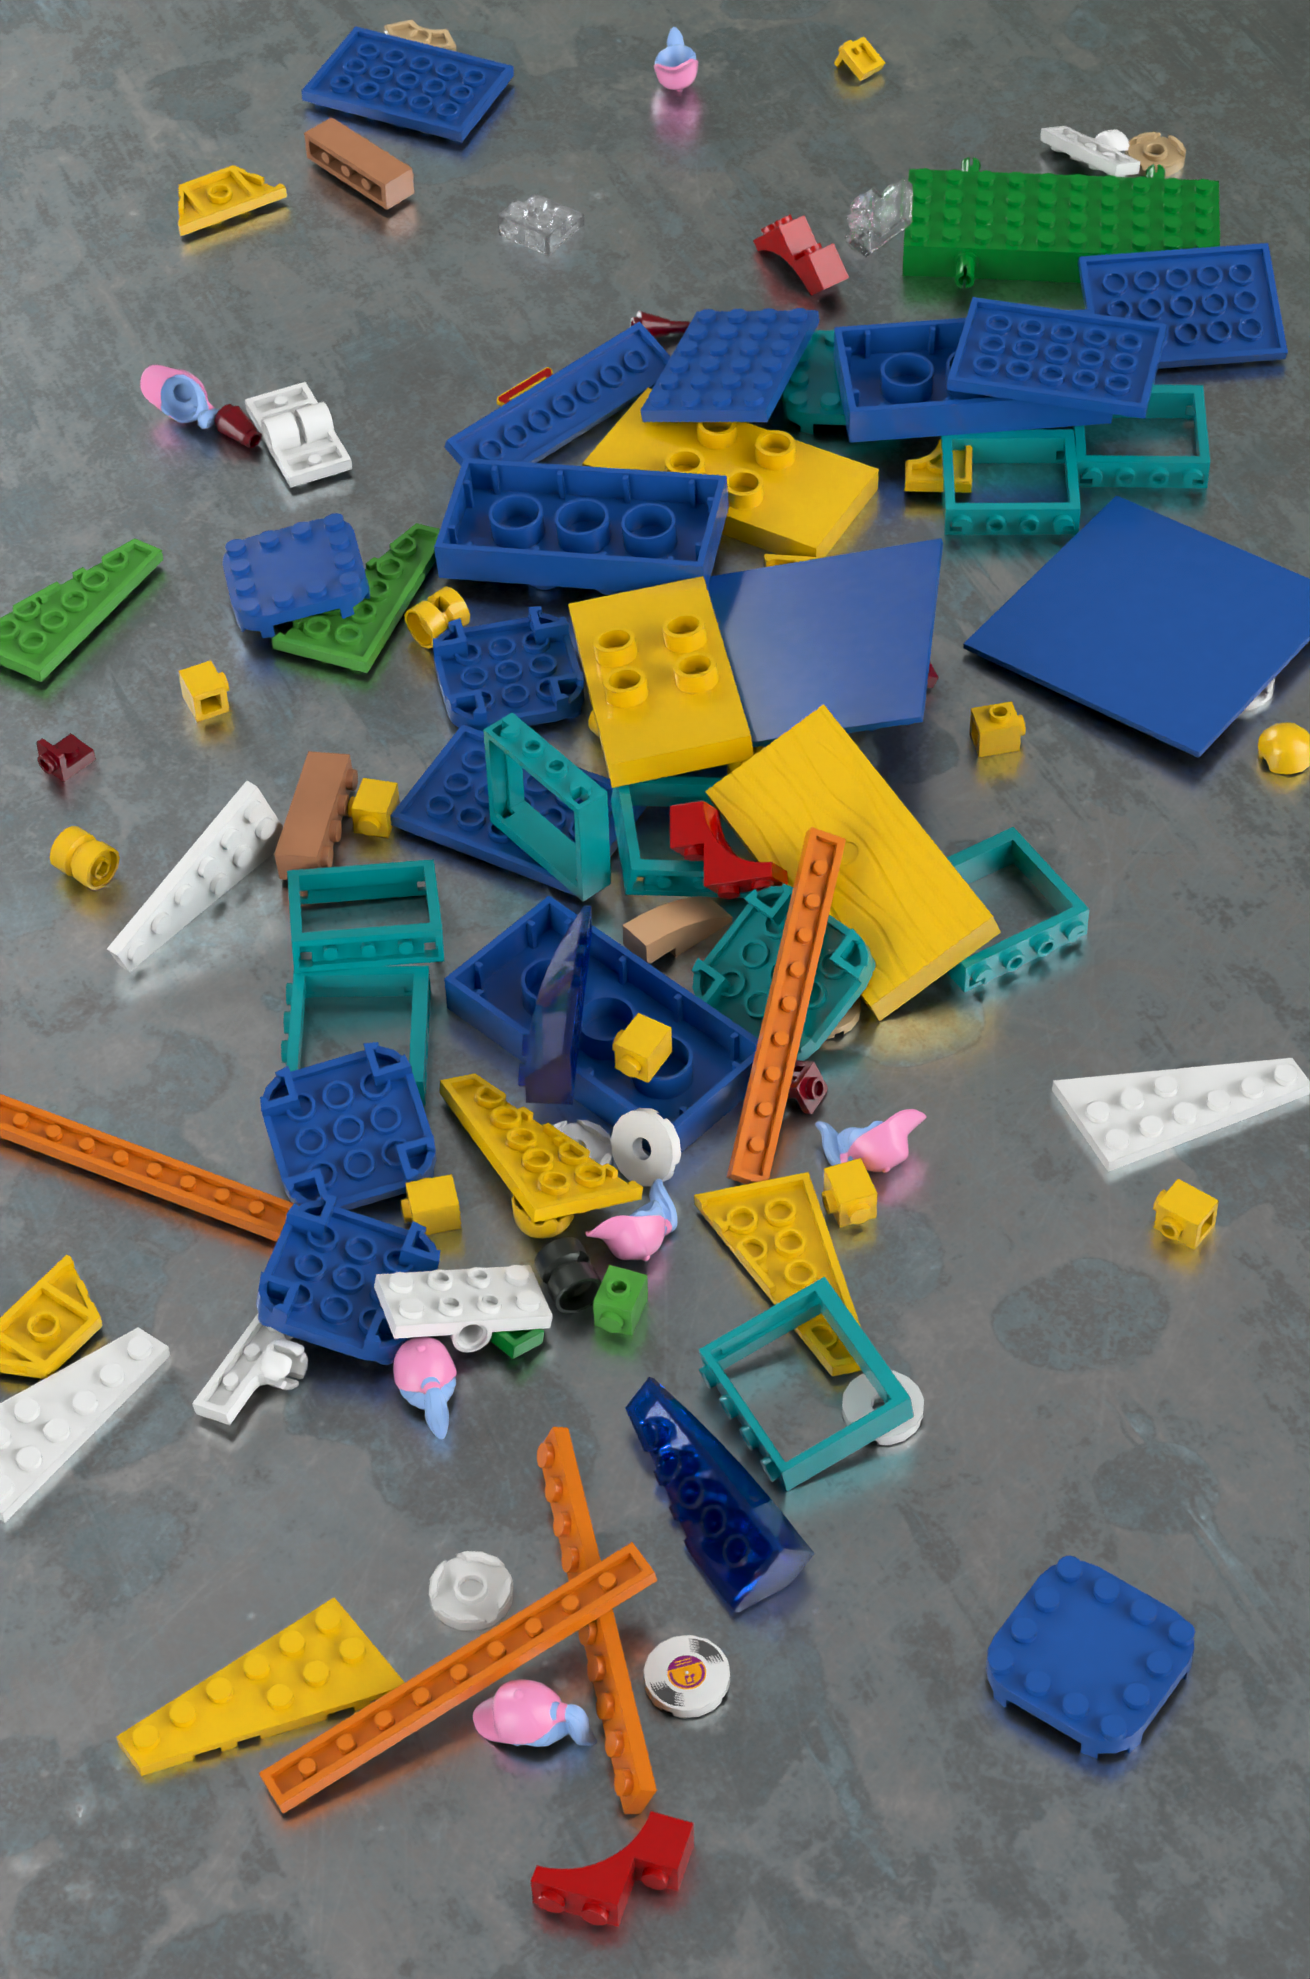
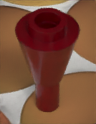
M638 311L636 317L631 318L630 327L640 321L656 339L670 334H684L690 322L670 321L663 317Z

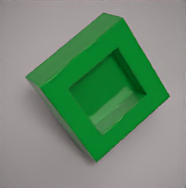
M540 1328L492 1332L490 1341L514 1359L542 1344L544 1330Z

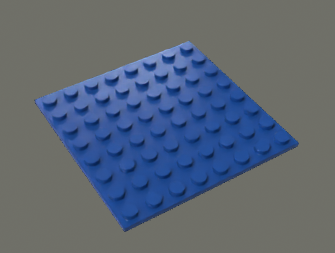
M1116 495L963 643V649L1199 758L1310 641V579Z
M942 538L711 576L707 590L750 730L753 747L768 746L823 704L847 733L866 730L874 731L879 728L899 725L907 726L923 722L943 550Z

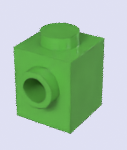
M609 1265L593 1301L594 1326L601 1327L611 1333L619 1332L632 1336L648 1300L647 1275Z

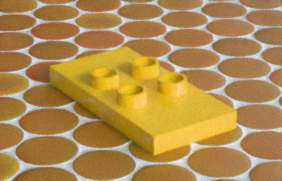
M647 388L582 463V466L727 476L729 509L722 532L723 535L778 555L826 557L876 493L879 479V469L795 440L787 432L780 430L770 431L747 422H642L640 410L651 393V388Z
M704 576L568 604L612 788L740 762L754 756L750 730Z

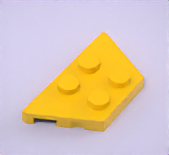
M235 165L179 184V234L181 236L286 198V187L280 183L275 187L265 184L263 176L248 173L245 169Z
M65 1255L0 1317V1373L45 1379L53 1375L103 1326L101 1316L95 1304L91 1302L88 1290L83 1280L80 1279L74 1262L69 1255Z

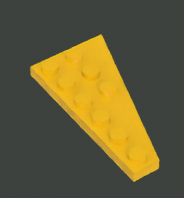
M476 1073L440 1080V1095L533 1223L642 1200L643 1186L634 1180L627 1183L619 1178L618 1169L609 1163L600 1165L589 1157L590 1150L550 1123L541 1125L535 1121L532 1111L524 1106L516 1108L507 1102L504 1092Z
M809 1172L694 1195V1205L774 1305L825 1277L860 1326ZM822 1313L794 1329L832 1377L862 1371Z
M333 1597L116 1736L118 1746L140 1775L144 1776L193 1761L195 1755L216 1748H221V1751L238 1747L237 1742L260 1735L261 1739L327 1720L329 1714L354 1707L355 1711L363 1709L371 1704L370 1701L381 1698L405 1682L336 1598Z

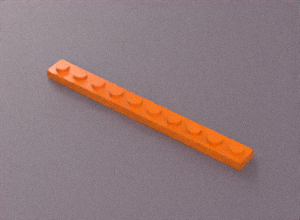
M811 827L805 835L726 1177L743 1184L769 1180L846 841L844 838Z
M0 1094L1 1138L271 1240H278L286 1221L287 1212L294 1203Z
M552 1427L544 1442L538 1447L537 1463L543 1470L546 1483L545 1497L551 1504L554 1517L553 1531L555 1536L559 1538L562 1550V1569L567 1573L568 1580L570 1581L599 1563L601 1559L569 1429L567 1427ZM611 1609L579 1629L578 1635L580 1643L585 1647L588 1660V1678L594 1685L597 1698V1716L599 1719H602L604 1727L606 1754L611 1758L613 1765L615 1792L620 1796L624 1814H641L657 1792L614 1612Z
M629 1543L259 1772L263 1783L282 1814L655 1583L657 1578L654 1570L634 1543Z

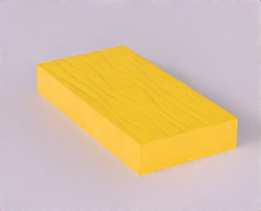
M824 704L705 791L714 807L719 810L720 815L756 862H773L787 871L788 886L794 887L805 835L811 827L846 839L829 915L851 930L853 928L870 949L871 955L876 962V967L860 997L879 1022L1001 933L990 911Z

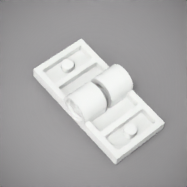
M306 382L245 399V406L249 416L262 434L265 444L290 488L352 469L351 458L334 431L332 417L326 403L317 402Z
M530 1265L376 1274L374 1288L394 1339L450 1335L452 1343L457 1350L474 1352L483 1348L489 1342L492 1332L546 1329L551 1326L553 1315Z

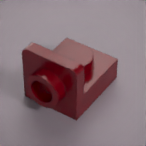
M71 733L55 745H51L43 738L36 742L39 755L37 760L42 770L47 774H53L63 782L96 760L94 750Z
M796 1060L788 1098L797 1099L805 1114H813L827 1093L828 1086L814 1061Z

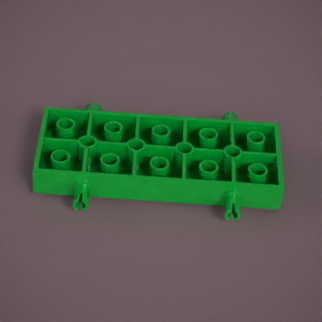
M970 157L962 161V171L957 169H909L902 276L955 278V284L960 288H963V280H966V288H970L974 285L975 279L1081 283L1078 268L1080 256L1220 246L1219 181L1208 179H1165V168L1158 164V172H1155V164L1150 165L1146 169V177L980 171L981 163L975 157H973V165H970Z

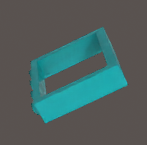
M1153 385L1145 417L1194 419L1197 456L1086 455L1085 426H1071V429H1074L1079 487L1208 488L1211 462L1203 385ZM1113 414V415H1112V418H1137V417H1126V416H1123V415H1116V414Z
M1074 429L1015 430L941 436L944 535H1076L1079 532L1081 506ZM966 445H971L972 464L1065 463L1068 503H955L952 450H966Z
M514 713L508 714L485 728L483 731L490 822L581 901L587 900L610 885L611 868L607 791ZM523 769L574 811L575 843L524 800ZM580 797L584 802L578 804L575 800Z
M668 776L613 788L611 805L626 895L718 897L717 893L704 886V861L641 859L632 806L670 807L672 805L705 801L714 807L705 791L722 778ZM637 877H644L643 881H636ZM752 891L741 892L738 898H745Z
M1014 827L947 857L967 884L973 883L1014 863L1059 912V914L968 956L949 970L947 974L964 993L982 984L986 985L992 979L1007 972L1015 971L1023 964L1038 957H1044L1053 950L1069 942H1075L1077 938L1087 934L1090 909Z
M434 859L287 870L294 973L444 961L443 929ZM425 881V887H417V882ZM307 890L308 896H300V891ZM426 895L429 923L316 932L302 931V904ZM435 942V949L425 950L424 943ZM312 952V959L301 960V953Z
M379 966L293 973V983L286 984V1004L291 1005V1011H284V1034H289L288 1040H282L281 1043L282 1063H286V1066H289L290 1072L300 1069L305 998L412 996L409 1063L412 1067L422 1104L426 1106L431 1010L429 966Z
M825 1277L698 1349L703 1367L698 1370L709 1389L717 1387L722 1395L718 1399L724 1412L730 1420L737 1417L743 1426L739 1431L751 1451L758 1448L764 1457L760 1462L767 1476L772 1482L778 1479L786 1491L791 1490L914 1417L910 1396ZM822 1313L885 1404L785 1462L724 1372V1369Z

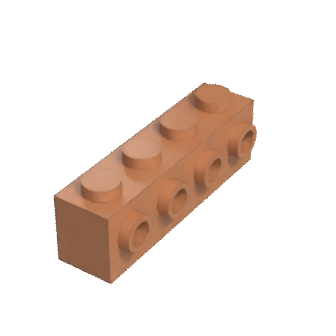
M331 117L304 133L308 159L385 209L391 208L414 194V174L409 165L393 157L387 151L382 150Z
M308 751L274 853L279 879L288 880L287 870L332 866L333 846L335 842L340 841L342 833L341 821L343 816L348 815L350 792L356 790L358 783V772L352 768L350 754Z

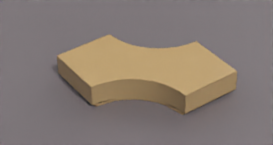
M413 20L384 26L385 34L457 52L456 45L447 29H426L417 25Z

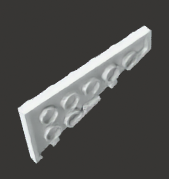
M249 781L242 785L109 945L107 950L121 967L131 972L275 853L283 826L257 786Z
M1293 1058L1054 1080L1052 1091L1109 1172L1310 1095V1081Z
M138 1327L0 1403L1 1521L5 1523L170 1357L169 1346Z

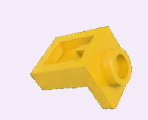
M864 36L854 42L848 40L838 49L839 55L834 62L837 68L847 64L859 81L882 70L885 65L884 60Z

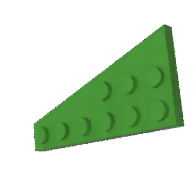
M416 523L389 544L390 550L379 559L373 557L366 563L365 573L370 588V599L364 598L354 606V615L342 619L339 608L294 620L293 628L285 634L279 632L272 638L273 649L368 673L435 563L434 546L440 529Z
M134 538L101 557L102 562L86 570L82 567L72 573L73 578L60 585L56 581L14 604L13 611L0 618V664L42 682L164 560L162 549Z

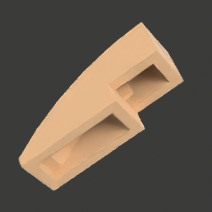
M698 896L676 900L649 910L623 924V945L635 955L651 964L668 952L675 957L681 955L731 923L732 916L710 897Z

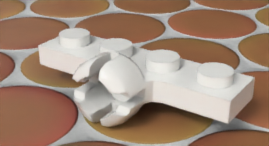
M1067 126L1041 129L1040 141L1050 145L1054 151L1069 154L1072 160L1087 163L1091 169L1102 170L1107 175L1116 177L1139 174L1140 161L1119 152L1128 150L1129 142L1126 135L1116 129L1104 130L1096 138L1083 135Z
M257 1314L192 1403L195 1413L230 1425L255 1389L260 1385H270L283 1390L297 1387L299 1381L285 1378V1376L297 1379L304 1378L308 1366V1358L304 1352L303 1345L291 1342L293 1338L291 1336L262 1325L258 1321Z

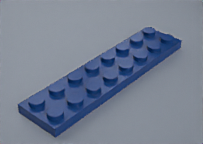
M639 321L447 439L444 448L460 466L464 458L538 463L635 402L647 388L653 389L671 356Z

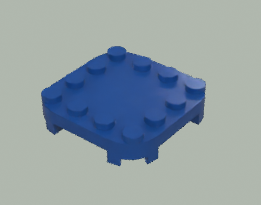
M339 513L329 514L323 519L298 522L293 526L274 531H264L259 535L243 540L233 539L225 545L226 553L223 556L222 565L237 624L242 632L248 629L261 632L262 638L274 637V625L339 608L342 619L355 614L353 607L364 598L370 599V588L354 530L348 522L344 521L343 515Z
M542 606L528 607L529 617L466 628H463L461 618L448 622V629L441 633L438 638H433L435 671L445 708L452 724L457 726L458 729L463 724L484 732L485 728L510 713H514L528 726L578 717L582 712L581 706L585 701L584 674L580 670L569 634V623L564 616L557 618L556 616L542 613Z
M379 1042L363 1043L364 1050L291 1072L289 1066L275 1072L276 1077L266 1086L263 1097H260L261 1112L284 1190L292 1203L302 1205L305 1202L321 1200L322 1194L337 1196L336 1207L351 1210L406 1193L405 1183L418 1181L422 1178H433L434 1167L437 1161L434 1135H432L413 1076L412 1067L405 1054L400 1055L394 1049L379 1046Z
M322 1194L321 1200L305 1202L300 1206L294 1203L287 1212L284 1227L264 1272H261L256 1300L258 1321L262 1325L271 1327L285 1335L359 1359L376 1361L383 1365L394 1363L399 1348L412 1338L394 1339L374 1288L376 1274L438 1270L441 1250H437L435 1244L425 1234L426 1227L413 1221L410 1229L407 1230L336 1207L337 1196Z
M1064 1556L1057 1564L1050 1566L1038 1577L993 1637L987 1650V1679L994 1691L993 1698L1006 1708L1012 1702L1081 1743L1080 1753L1096 1759L1098 1753L1115 1754L1127 1749L1130 1754L1141 1744L1142 1734L1181 1679L1186 1680L1192 1666L1195 1629L1190 1622L1186 1621L1174 1609L1106 1570L1085 1561H1080L1074 1556Z

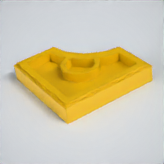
M939 439L937 448L929 455L920 459L906 460L905 491L943 492L941 439ZM966 445V450H952L955 492L958 493L972 492L971 445Z

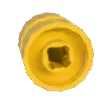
M447 586L430 595L427 601L419 602L405 613V622L412 637L421 646L428 649L433 647V638H438L441 633L448 629V622L461 618L463 627L470 622V613L465 601L457 591Z
M70 826L63 830L55 839L50 850V862L55 868L68 876H73L79 883L91 890H98L107 885L119 866V852L103 841L96 840L92 834L78 826Z

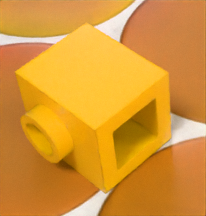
M211 660L178 671L182 696L196 722L229 712L227 698L229 684L224 672H217Z
M1012 701L971 708L969 734L978 758L1020 751L1021 736L1025 735L1026 728L1023 716L1017 715Z
M369 778L362 779L356 797L351 796L348 803V817L353 820L354 833L389 838L393 828L390 815L400 804L398 783Z
M638 1013L627 1028L620 1030L614 1038L612 1050L615 1051V1069L620 1070L626 1076L635 1077L649 1083L672 1053V1028Z
M861 1158L824 1168L822 1201L827 1214L833 1213L839 1228L851 1224H862L869 1219L877 1217V1191Z
M452 1174L434 1178H422L418 1181L405 1183L407 1199L400 1200L404 1223L414 1221L426 1227V1235L462 1229L459 1201Z
M1177 1179L1168 1191L1163 1189L1155 1199L1153 1204V1210L1156 1211L1154 1228L1165 1237L1175 1239L1195 1250L1215 1226L1219 1200Z

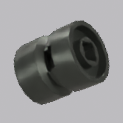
M562 1237L545 1245L537 1253L534 1262L543 1283L547 1284L548 1293L556 1308L563 1313H576L593 1305L594 1298L602 1281L595 1268L590 1264V1258L582 1243L577 1238Z

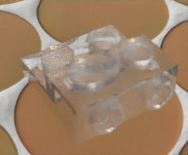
M903 178L895 185H889L882 195L875 188L870 189L864 195H858L851 204L850 213L846 216V221L850 227L849 233L845 235L848 246L853 250H858L863 256L868 257L912 223L913 184L906 178Z
M535 193L525 202L515 199L497 215L500 236L547 256L552 254L584 225L583 213Z

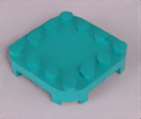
M815 330L782 393V414L784 420L789 419L800 425L801 432L813 434L814 424L846 425L834 362V330Z
M784 883L782 886H771L758 892L754 889L744 898L748 902L747 906L704 961L697 958L691 970L694 973L692 988L695 996L757 1038H759L793 891V887ZM829 915L796 1058V1060L800 1061L809 1058L821 1047L865 990L876 967V962L864 940L853 928L851 930L831 915Z

